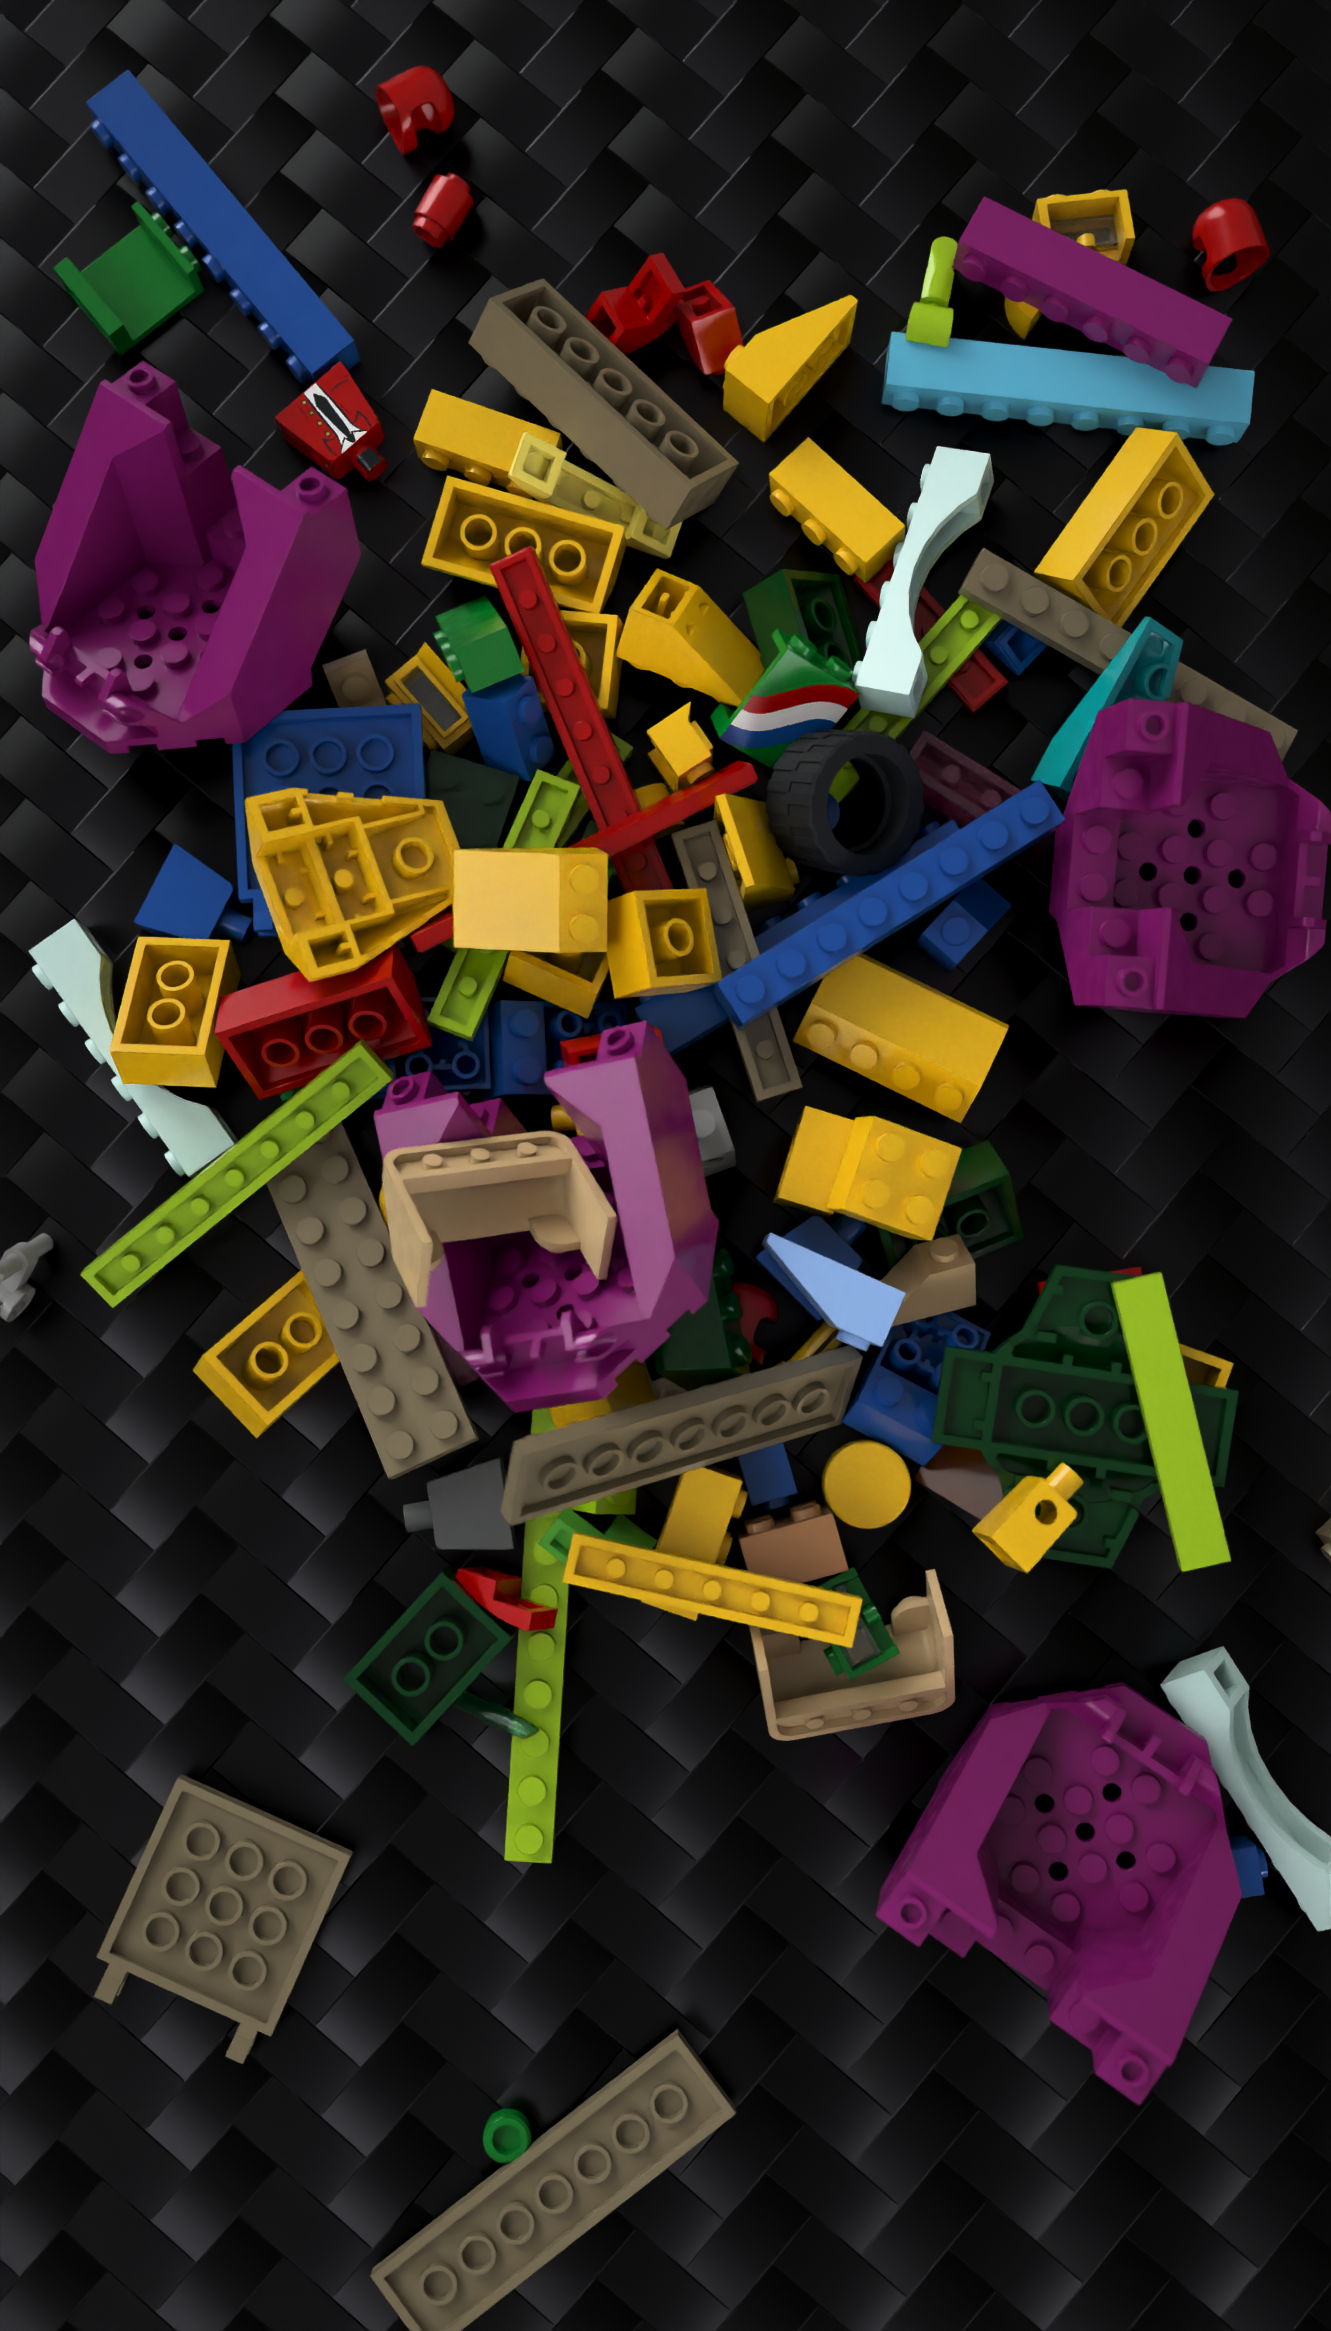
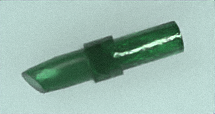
M465 1690L455 1701L457 1709L483 1720L485 1725L498 1731L504 1730L522 1739L529 1738L539 1732V1729L534 1724L510 1712L509 1708L496 1702L490 1703Z

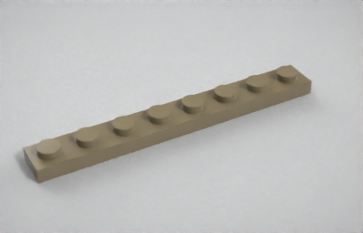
M985 548L978 554L958 594L989 612L1001 616L1003 620L1098 675L1103 673L1132 635ZM1178 661L1170 697L1163 702H1190L1269 731L1280 759L1283 761L1298 730Z

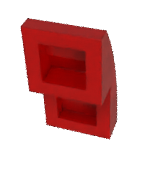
M486 1566L458 1568L456 1578L463 1588L480 1605L501 1620L528 1632L554 1628L558 1609L519 1597L523 1578Z

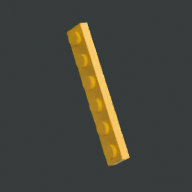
M575 1531L562 1581L849 1648L853 1646L862 1604L860 1596Z

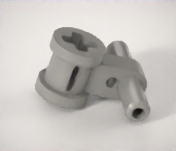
M45 1233L38 1235L29 1242L17 1243L6 1250L0 1260V1317L6 1322H11L17 1318L28 1306L35 1294V1289L26 1282L34 1270L38 1258L53 1248L52 1238Z

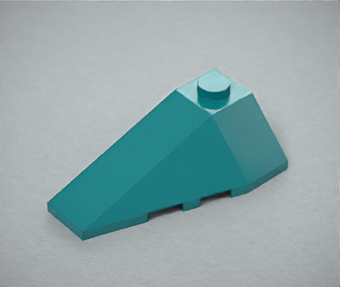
M1145 617L1053 737L1031 780L1036 782L1040 779L1046 790L1068 802L1098 711L1127 699L1163 702L1169 698L1183 640L1151 617Z

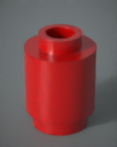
M447 173L446 177L435 175L413 214L416 219L412 225L413 231L422 240L436 248H443L446 241L451 242L474 203L473 198L469 194V185L452 173Z

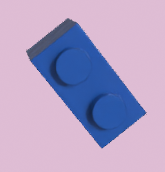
M517 674L474 693H471L468 688L462 694L487 772L531 781L537 769L542 770L555 757V748L533 676Z

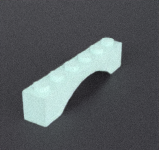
M937 446L931 464H925L920 479L921 494L918 503L913 502L908 511V532L905 541H899L895 548L893 557V568L895 570L891 581H885L881 589L879 600L881 610L877 621H871L867 630V651L863 661L856 663L853 670L852 681L860 693L858 698L861 709L915 718L928 679L923 654L914 637L915 611L919 593L930 569L943 551L963 532L982 519L994 483L990 454Z
M73 919L29 950V953L37 962L32 967L33 972L48 990L53 987L63 999V1002L58 1004L61 1012L74 1027H77L79 1024L83 1027L90 1037L85 1041L86 1047L100 1064L107 1061L116 1074L111 1079L113 1085L126 1101L129 1102L131 1099H134L143 1112L138 1116L140 1123L153 1139L158 1136L161 1137L169 1149L164 1154L165 1158L179 1176H183L186 1173L190 1178L196 1177L239 1141L220 1113L209 1106L187 1101L171 1093L162 1085L123 1084L109 1052L117 1022L111 987L113 963L85 925Z
M1224 1646L1180 1661L1160 1684L1167 1695L1169 1703L1176 1709L1185 1725L1206 1739L1211 1764L1221 1784L1233 1798L1245 1817L1247 1825L1258 1837L1270 1856L1274 1867L1281 1873L1297 1898L1299 1906L1307 1914L1316 1930L1319 1932L1331 1929V1837L1310 1822L1288 1800L1266 1768L1259 1755L1251 1731L1248 1709L1250 1687Z

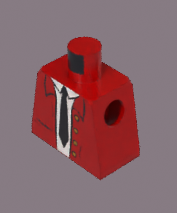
M340 361L275 417L282 436L336 479L343 478L355 467L367 481H372L379 477L387 466V461L376 450L385 439L381 424L351 375Z

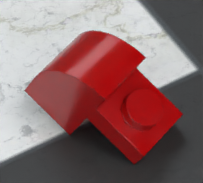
M664 253L649 255L629 286L602 291L585 318L624 355L629 354L655 340L672 326L677 320L673 309L686 290Z

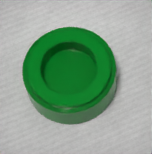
M511 2108L498 2110L491 2115L485 2125L483 2134V2145L487 2154L493 2160L502 2164H509L522 2155L530 2147L532 2129L529 2120L523 2113Z

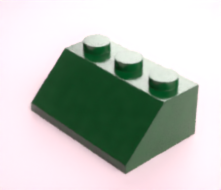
M781 569L743 593L748 610V619L753 627L761 653V662L765 670L768 669L780 653L771 636L776 628L791 637L795 633L801 634L815 645L818 650L816 653L826 659L833 655L846 663L852 671L858 661H863L865 656L840 574ZM858 697L845 713L861 709Z
M988 1140L961 1150L932 1239L936 1240L959 1234L973 1259L1024 1239L1010 1173ZM868 1224L888 1273L914 1245L928 1242L925 1240L909 1239Z
M717 1244L715 1245L708 1301L694 1314L687 1310L667 1329L671 1336L653 1352L657 1374L687 1391L750 1373L748 1363L752 1362V1352L747 1339L742 1335L739 1320L743 1317V1308L739 1297L733 1291L731 1275L734 1274V1264L729 1252Z

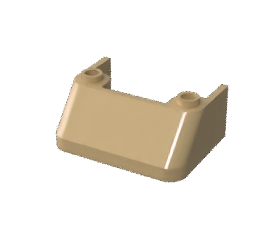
M537 1131L399 1148L390 1151L384 1157L382 1181L392 1256L416 1308L426 1307L430 1271L436 1269L442 1263L444 1249L441 1243L530 1231L535 1241L550 1252L564 1253L566 1251L580 1250L597 1280L607 1279L617 1215L573 1142L567 1136L554 1131Z
M935 1569L926 1571L927 1597L911 1596L901 1600L898 1606L891 1612V1624L885 1625L900 1654L852 1680L848 1679L845 1672L836 1676L823 1652L824 1649L831 1646L830 1643L814 1639L800 1641L797 1635L749 1625L768 1732L772 1738L790 1741L941 1712L954 1703L953 1633ZM862 1629L856 1630L852 1648L846 1647L854 1664L875 1653Z

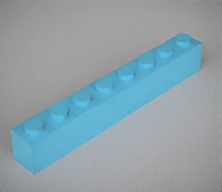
M891 332L887 349L881 404L892 405L893 408L899 411H914L922 408L937 410L938 413L945 416H958L962 413L978 414L990 421H1002L1007 418L1024 419L1036 426H1047L1052 423L1070 424L1073 428L1081 431H1091L1097 428L1116 429L1118 433L1130 436L1134 429L1139 427L1177 432L1181 440L1188 437L1206 439L1208 443L1213 445L1238 443L1250 425L1255 371L1208 366L1198 387L1194 388L1186 383H1178L1171 380L1166 373L1146 363H1138L1122 356L949 338L948 346L941 347L905 340L906 333Z

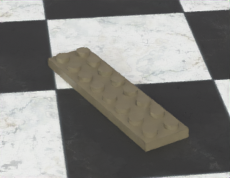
M341 1121L266 1184L388 1478L393 1480L477 1441L479 1437L431 1324L412 1304L411 1296L393 1260L389 1229L379 1209V1203L345 1123Z
M851 1345L835 1350H826L814 1356L793 1362L788 1361L779 1366L754 1373H746L737 1378L712 1385H704L695 1390L670 1397H662L653 1402L628 1409H620L611 1414L583 1422H574L569 1426L541 1434H532L514 1441L501 1514L509 1526L516 1525L841 1425L863 1357Z
M677 2029L531 2143L530 2147L513 2162L503 2165L373 2267L370 2277L410 2331H461L736 2114V2106Z

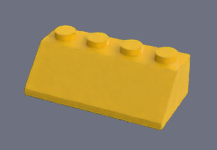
M1139 427L1134 429L1033 572L1038 580L1117 626H1123L1214 496L1213 491L1178 433Z
M447 476L421 565L422 567L498 588L489 565L528 546H532L537 553L558 606L578 612L601 614L614 588L627 545L625 526Z
M860 954L823 978L793 1042L961 1123L988 1074L1009 1029V1025L867 955Z

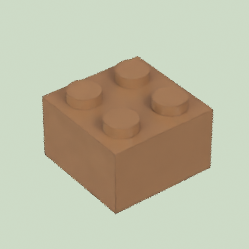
M816 1500L790 1506V1515L773 1519L770 1513L743 1520L745 1528L736 1530L747 1571L804 1583L849 1570L833 1513L826 1505L819 1506V1504H816Z

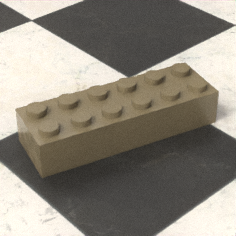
M544 278L489 298L468 343L482 356L487 365L496 369L515 387L516 392L521 397L529 400L541 411L554 428L562 431L578 446L581 453L588 460L597 464L613 480L618 489L634 499L646 511V514L652 521L660 524L667 530L715 503L739 462Z

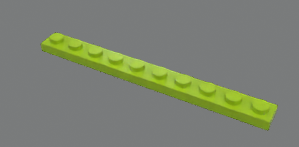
M549 1408L532 1410L531 1435L556 1429ZM563 1510L525 1521L521 1597L556 1608L558 1611L554 1628L529 1632L519 1628L504 1861L552 1863L569 1583L562 1582L566 1565L538 1543Z

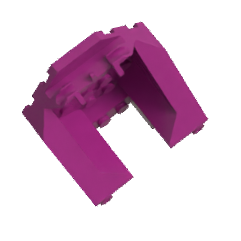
M144 361L130 369L114 383L103 380L99 384L35 556L42 624L31 630L29 644L30 651L36 655V665L44 670L42 698L47 709L109 754L130 753V746L156 744L158 750L197 747V740L224 738L226 744L245 743L313 685L311 667L361 557L348 492L345 487L313 467H310L282 491H279L238 465L231 475L232 486L222 447L189 427L176 381ZM219 609L214 613H207L210 610ZM147 615H153L148 619H141ZM185 636V638H183L182 640H173L177 637ZM151 664V665H150L149 667H147V668H144V669H140V668H139V667L142 666V665Z
M1127 699L1099 710L1065 811L1062 813L1066 820L1055 830L1049 913L1058 924L1074 1005L1133 1012L1246 1018L1271 982L1308 960L1325 944L1327 920L1322 919L1328 844L1331 845V812L1320 800L1287 777L1269 731L1190 702L1172 703ZM1192 820L1198 821L1202 826V832L1197 838L1192 837L1188 832V825ZM1144 863L1150 864L1154 870L1153 877L1149 881L1143 880L1139 874L1140 867ZM1189 866L1195 868L1198 872V879L1194 884H1189L1184 879V872ZM1233 870L1238 871L1242 876V882L1237 888L1232 887L1228 882V876ZM1185 913H1189L1194 919V925L1189 931L1184 930L1180 924V919Z
M648 1021L602 1031L596 1061L547 1071L544 1076L546 1086L583 1135L569 1139L573 1142L617 1215L607 1279L597 1280L580 1250L566 1251L564 1253L550 1252L535 1241L530 1231L441 1243L444 1249L442 1263L436 1269L430 1271L426 1307L416 1308L451 1348L464 1359L515 1413L603 1400L618 1386L614 1379L635 1359L641 1364L671 1336L667 1329L687 1310L694 1314L708 1301L719 1220L710 1207L686 1078ZM432 1071L404 1076L390 1081L383 1108L375 1110L374 1113L383 1161L386 1154L399 1148L527 1133L501 1098L469 1105L459 1092L449 1094ZM624 1265V1267L620 1271L615 1272L619 1267ZM581 1273L576 1279L572 1280L576 1275Z
M1124 1682L1079 1692L1074 1690L1038 1696V1699L1014 1703L1008 1701L990 1704L938 1781L937 1789L881 1888L876 1916L918 1947L929 1933L964 1958L973 1943L977 1941L1047 1991L1049 2020L1091 2049L1095 2074L1140 2106L1166 2066L1170 2067L1177 2055L1242 1897L1226 1830L1218 1780L1214 1768H1212L1206 1739ZM1109 1783L1118 1785L1121 1789L1119 1798L1116 1800L1106 1799L1102 1794L1105 1785ZM1041 1794L1051 1796L1054 1801L1053 1807L1048 1811H1042L1035 1805L1036 1798ZM1081 1823H1089L1095 1831L1091 1838L1081 1839L1075 1832L1076 1827ZM1123 1851L1131 1852L1135 1856V1863L1129 1868L1121 1867L1116 1861L1119 1853ZM1054 1862L1064 1863L1068 1868L1067 1874L1063 1878L1053 1877L1049 1872L1051 1864Z

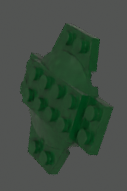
M1055 1264L1021 1331L1013 1334L995 1350H991V1352L950 1345L944 1346L931 1433L932 1443L980 1450L987 1463L1000 1478L1003 1498L1027 1476L1039 1477L1045 1480L1061 1462L1069 1466L1084 1482L1067 1501L1078 1513L1076 1518L1041 1558L1112 1569L1140 1514L1138 1510L1144 1499L1157 1491L1161 1493L1111 1287L1113 1282L1138 1276ZM1188 1381L1213 1486L1224 1487L1239 1391L1234 1388ZM1038 1503L1035 1507L1036 1517L1040 1514L1041 1511L1040 1503Z

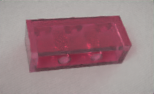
M926 730L923 731L910 751V757L913 761H916L920 770V779L923 781V802L950 819H954L955 822L963 827L1022 791Z

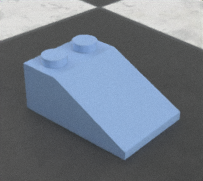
M773 1233L765 1236L762 1242L764 1248L830 1327L839 1330L836 1337L837 1340L866 1352L870 1344L879 1347L883 1346L906 1294L905 1292Z

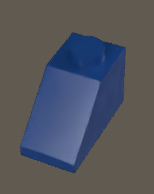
M981 878L963 889L921 934L916 944L950 974L1012 905Z

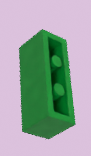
M486 595L435 616L440 630L433 633L441 655L452 672L456 683L465 680L471 693L524 672L509 630Z

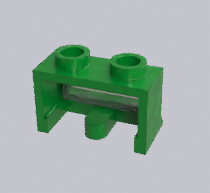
M854 1567L817 1586L862 1598L852 1648L830 1643L831 1646L823 1650L836 1676L845 1672L849 1680L900 1654Z

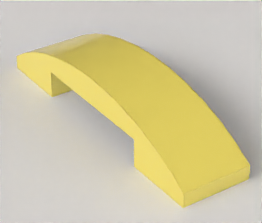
M528 432L523 433L507 476L516 485L541 503L625 526L626 546L661 558H670L682 522L665 530L660 524L652 521L646 514V511L627 493L566 461V452Z

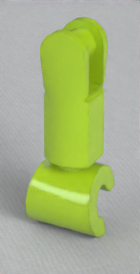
M940 237L932 243L920 302L913 303L909 315L905 339L907 341L941 347L948 346L953 323V308H949L948 304L955 270L952 266L958 246L957 242L952 238Z

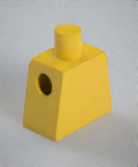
M1062 1462L1045 1480L1039 1477L1027 1476L971 1532L1006 1566L1028 1573L1076 1518L1078 1513L1067 1501L1084 1482L1069 1466ZM1038 1503H1040L1041 1511L1040 1514L1036 1517L1035 1507Z

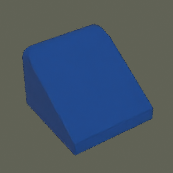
M1002 620L983 642V645L1015 675H1020L1048 646L1005 620Z

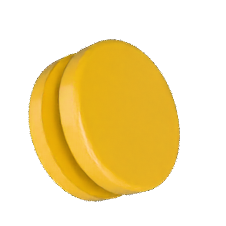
M860 1439L842 1445L829 1457L822 1473V1492L827 1505L840 1520L856 1528L875 1529L891 1523L903 1512L909 1501L911 1478L905 1462L893 1449L874 1440Z

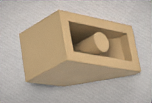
M959 1234L914 1245L880 1281L906 1293L892 1326L976 1305L975 1262Z

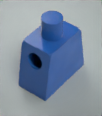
M176 844L173 845L134 920V923L145 931L164 938L222 940L223 936L226 935L242 944H246L254 932L253 918L237 911L241 903L238 889Z
M815 1214L782 1238L853 1270H857L863 1259L850 1245L868 1226L865 1222L843 1214L829 1226L821 1216ZM766 1249L754 1258L814 1321H819L822 1318Z

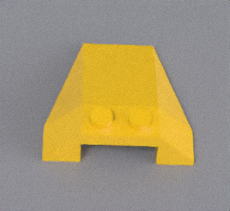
M288 788L245 799L251 857L255 873L284 953L309 982L357 970L453 905L452 849H460L443 801L383 796L381 799L354 797V793L338 792L337 795L308 793V789Z

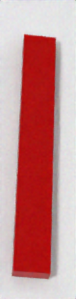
M528 546L490 564L489 567L599 831L642 810L534 547ZM653 835L610 857L625 894L633 891L675 889Z
M738 760L567 848L596 847L607 853L609 858L715 804V796L724 793L732 795L756 783L758 777L752 764ZM453 906L445 909L408 935L412 945L418 952L423 953L453 937Z

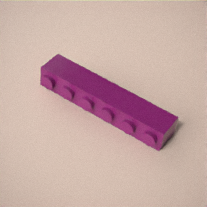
M985 196L958 242L952 268L960 271L969 280L982 282L1001 291L1005 297L1012 301H1023L1039 309L1048 319L1055 322H1063L1083 332L1090 340L1099 343L1103 342L1124 352L1129 359L1138 363H1146L1166 373L1171 380L1178 383H1186L1194 388L1198 387L1232 321V318Z

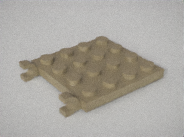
M181 1774L173 1786L96 1957L109 1963L94 1997L112 2004L116 1996L121 1994L129 1973L134 1974L239 2022L240 2025L225 2057L243 2064L250 2053L258 2032L270 2037L272 2036L353 1851Z

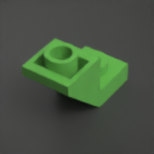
M568 1508L561 1512L538 1544L566 1565L574 1531L653 1549L657 1540L623 1514H618L602 1534Z

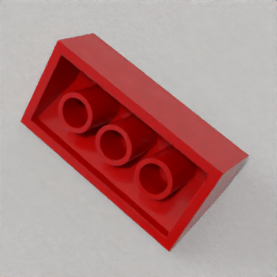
M396 943L355 971L309 982L298 971L221 996L215 1028V1035L259 1100L306 1086L362 1039L382 1061L432 1046V1037L414 974Z

